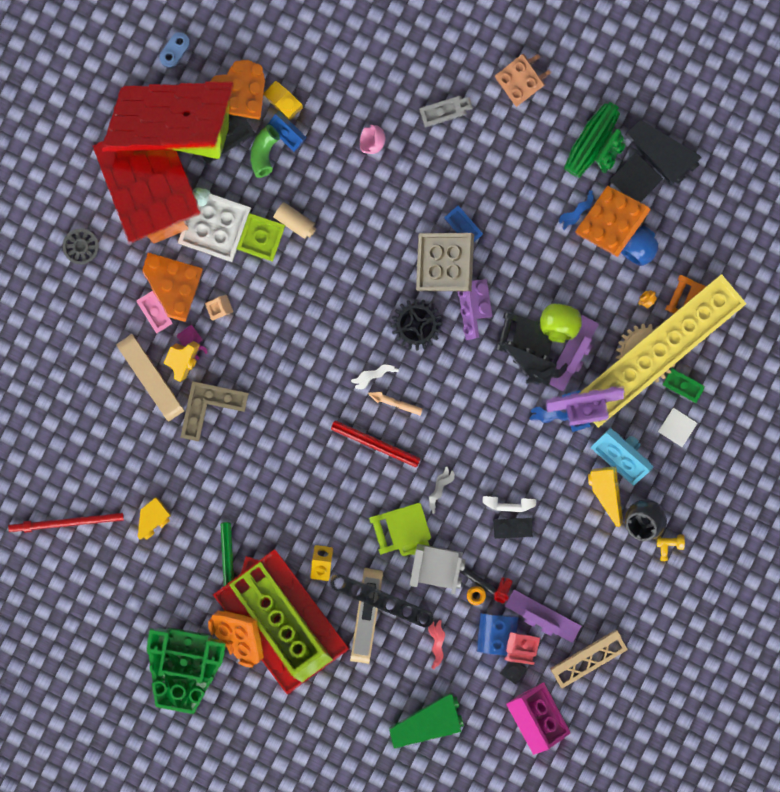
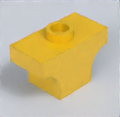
M193 341L187 346H181L176 343L170 347L164 364L173 369L175 380L183 381L187 378L189 371L194 368L197 361L194 358L200 344Z

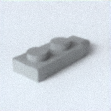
M457 96L419 108L426 128L467 114L466 111L473 107L470 97L462 99L461 96Z

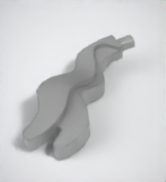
M445 466L444 472L438 475L435 490L429 496V507L432 510V514L436 513L435 502L441 498L443 487L454 480V471L452 470L449 474L448 466Z

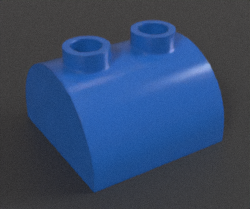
M480 613L476 651L507 656L508 652L506 650L510 632L517 633L519 617Z

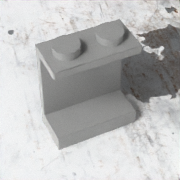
M417 544L410 586L417 587L419 582L452 589L451 594H455L456 588L460 589L462 577L458 576L460 570L464 571L466 559H462L463 552Z

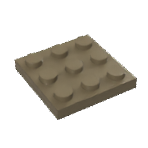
M419 233L416 291H472L474 234Z

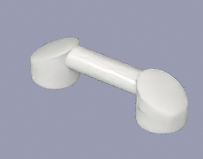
M483 496V503L496 511L524 512L535 507L537 500L521 498V504L498 503V497Z

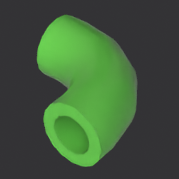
M266 125L260 131L251 147L250 161L257 178L265 177L273 170L269 160V153L272 146L280 139V136L271 125Z

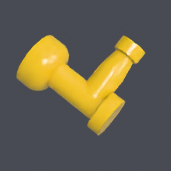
M679 534L676 538H661V536L657 538V547H661L660 561H668V546H676L677 549L684 550V534Z

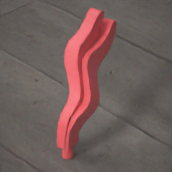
M441 620L436 623V626H434L433 622L428 627L430 635L434 638L432 652L435 655V660L431 667L433 670L436 666H439L444 657L442 644L445 632L441 627Z

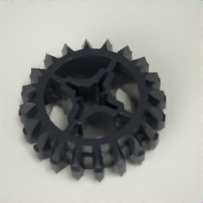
M414 299V305H411L410 300H407L408 307L405 308L403 304H400L402 311L395 310V313L399 316H392V320L397 321V323L391 324V327H397V330L392 331V334L400 335L395 339L397 342L401 339L404 340L401 343L402 347L407 342L409 343V350H411L412 345H416L415 349L419 351V345L421 344L425 350L426 342L430 346L433 345V342L430 340L431 338L436 341L438 340V337L434 335L435 332L439 334L442 332L440 329H436L437 326H442V322H436L437 319L441 318V315L434 316L438 309L434 308L431 311L432 303L425 307V300L421 301V305H417V299ZM414 309L423 310L430 317L421 319L417 317ZM409 311L410 323L400 327L402 317ZM413 316L417 322L422 323L419 329L420 334L415 327H410L413 324L412 321H414ZM429 323H433L431 333L424 338L422 328ZM414 331L419 340H411L403 333Z

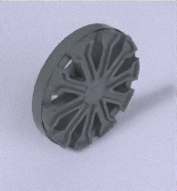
M75 229L64 238L63 252L71 262L81 265L87 264L97 256L99 243L91 231ZM80 232L84 233L82 239L80 237ZM72 234H76L77 240L72 238ZM90 234L91 238L86 241L87 236ZM70 240L73 244H67V241ZM95 241V245H88L91 242ZM73 248L70 252H67L66 249ZM88 249H95V252L91 253ZM76 253L75 258L72 259L71 255ZM85 253H87L90 256L88 260L86 259ZM80 254L82 256V261H78Z

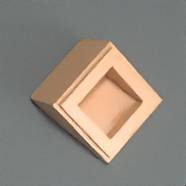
M227 295L219 296L205 303L212 321L233 313Z

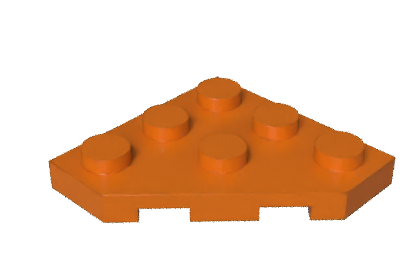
M148 253L142 268L145 278H147L155 296L164 308L167 317L186 322L203 273V268Z

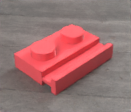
M510 632L506 650L508 655L504 660L534 665L533 658L537 655L540 638Z

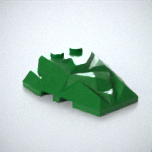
M150 628L146 649L149 655V668L153 680L152 688L155 707L194 714L223 662L226 643L203 633L176 628Z

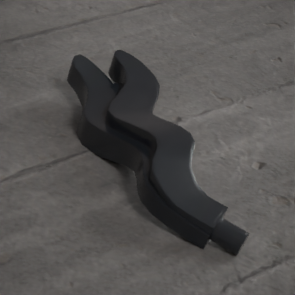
M565 363L560 369L552 367L545 372L530 369L525 373L526 377L529 376L525 383L540 385L549 378H560L566 372L568 364Z

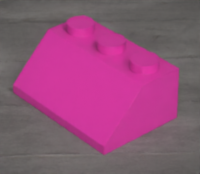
M544 682L506 703L533 755L550 749L571 734Z

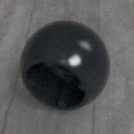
M649 499L636 501L628 508L625 515L627 531L631 536L640 541L655 540L664 532L667 525L666 513L662 506Z

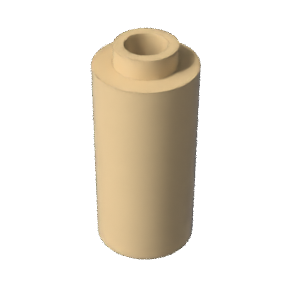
M285 202L280 205L273 216L277 221L304 239L307 236L311 238L316 231L314 227L316 223Z

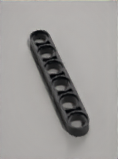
M335 574L330 579V587L341 594L426 628L433 623L432 613L414 604L342 574ZM341 577L344 580V585L341 588H336L335 580ZM355 585H359L361 592L355 596L352 594V588ZM372 592H376L378 599L376 602L371 603L369 595ZM389 599H393L395 602V606L391 610L386 608V602ZM406 606H410L412 612L409 616L405 617L403 609ZM426 613L428 621L422 624L419 620L420 615Z

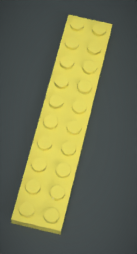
M721 274L579 394L588 393L592 390H606L614 386L623 387L624 399L606 402L608 416L611 418L745 306L746 302ZM607 420L595 421L593 423L599 428Z

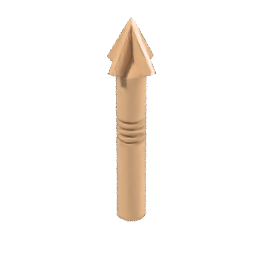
M382 392L368 393L377 403L383 402L421 415L423 408L403 401L400 402V400L398 401L383 395Z

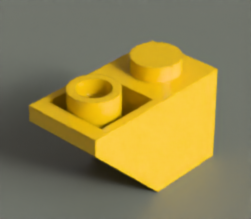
M158 497L154 498L140 510L138 538L140 540L143 538L149 539L155 534V528L158 526L162 528L170 522L169 517L171 513Z

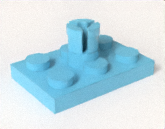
M611 428L591 446V449L611 467L616 466L617 472L633 486L654 467L647 458L636 451L640 448V443H638L639 441L635 437L629 436L625 441Z

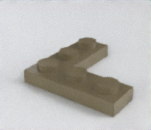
M192 381L180 438L200 442L207 405L245 412L249 393Z

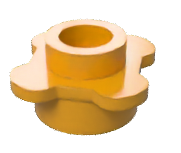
M652 290L645 291L640 296L638 304L646 308L651 307L657 300L656 292H652Z

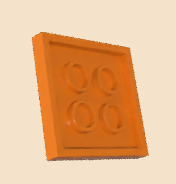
M607 185L575 233L618 257L651 209Z

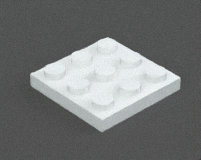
M210 194L207 204L199 206L201 214L186 220L189 229L181 232L178 244L233 262L251 208Z

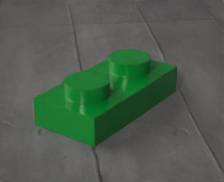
M671 368V373L667 374L662 385L697 403L705 386Z

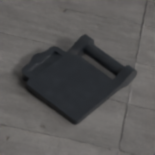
M504 313L503 319L505 320L499 344H496L495 350L507 353L501 346V341L507 343L511 323L515 321L517 326L513 342L519 344L517 348L524 351L526 347L536 351L535 356L542 358V355L549 357L552 340L542 332L540 322Z

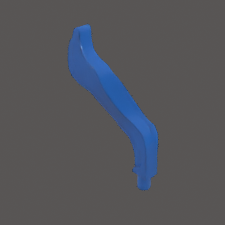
M589 190L587 200L580 202L574 212L561 215L559 224L564 221L563 230H566L569 225L577 223L582 212L592 206L594 197L592 190Z
M535 407L531 410V413H536L530 417L531 421L539 420L543 423H548L555 419L562 421L569 419L567 412H561L560 410L547 412L541 407Z

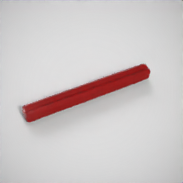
M334 421L331 426V430L413 467H417L420 462L419 457L343 423Z

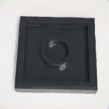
M635 153L609 181L621 193L641 203L663 178Z

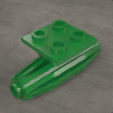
M611 102L608 104L604 103L588 121L574 143L565 163L564 169L568 173L580 178L594 161L597 162L601 171L605 174L608 169L611 170L615 164L614 159L618 153L621 154L626 146V141L620 130L617 129L612 134L620 115L618 106Z

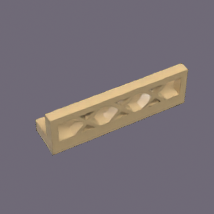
M615 629L551 667L550 670L562 689L628 649ZM618 640L622 648L616 652L609 651V644ZM599 650L604 652L603 660L599 662L591 660L594 653ZM582 660L588 661L586 670H575L577 663ZM566 670L572 671L570 679L562 683L558 675Z

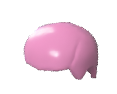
M370 125L371 127H365L362 131L360 150L363 153L376 154L383 148L386 137L381 127Z

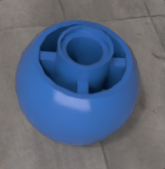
M646 226L638 227L621 254L639 266L650 263L655 258L659 247L658 241L654 238L656 236L655 233Z

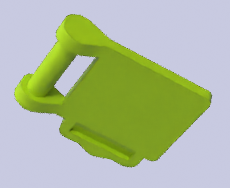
M420 503L369 518L370 523H373L380 549L378 550L380 555L399 549L402 556L415 555L417 544L429 546L428 540L431 539V535ZM380 520H386L393 543L391 546H387Z

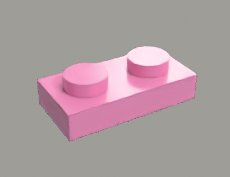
M153 291L137 300L138 305L157 334L173 324L171 319L167 317L164 308Z

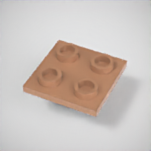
M523 53L495 75V78L516 107L546 84L543 82V79L552 73L550 69L541 75L535 72L531 64L541 58L539 54L527 59Z

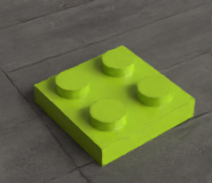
M249 213L237 250L273 262L285 225Z

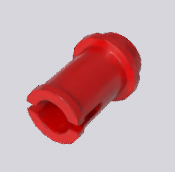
M505 577L500 579L499 587L494 592V599L497 602L505 603L509 599L508 593L513 583L511 579L506 578L505 580Z

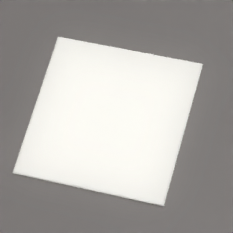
M673 408L658 432L683 447L697 422Z

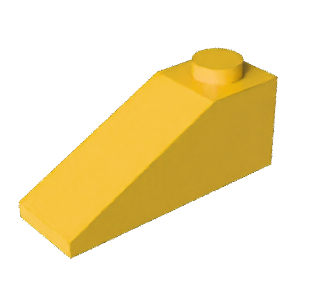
M616 466L594 468L590 472L591 474L588 475L589 485L592 486L593 492L616 527H620L623 524L617 468Z

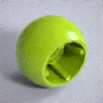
M550 304L543 310L540 317L542 332L554 342L564 343L566 340L574 339L582 326L580 312L567 305Z

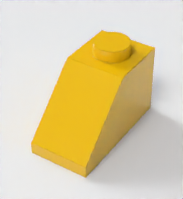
M277 81L263 93L289 121L303 108L302 104Z

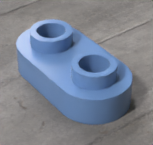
M181 32L175 33L160 53V62L164 67L174 68L182 59L190 46V40L186 34ZM178 39L183 40L181 45L176 44ZM172 55V59L167 61L166 56Z

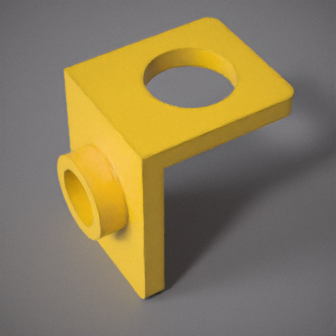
M314 546L311 579L329 581L333 555L332 547ZM325 551L328 555L322 557L318 555V552Z

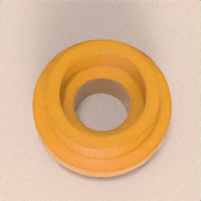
M473 586L467 592V599L473 605H480L485 601L486 593L482 587ZM474 592L480 593V597L478 599L473 598Z

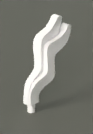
M382 365L377 370L362 372L358 378L352 379L351 382L359 383L355 388L365 389L371 379L381 378L387 371L399 372V369L391 365Z

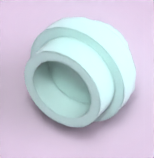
M199 187L195 188L193 193L198 206L206 205L209 200L210 190Z

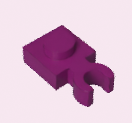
M192 324L176 335L183 346H187L193 341L198 344L203 341ZM199 346L198 351L203 350L205 354H208V350L205 347ZM196 354L195 358H196L197 360H199L200 358H199V356Z

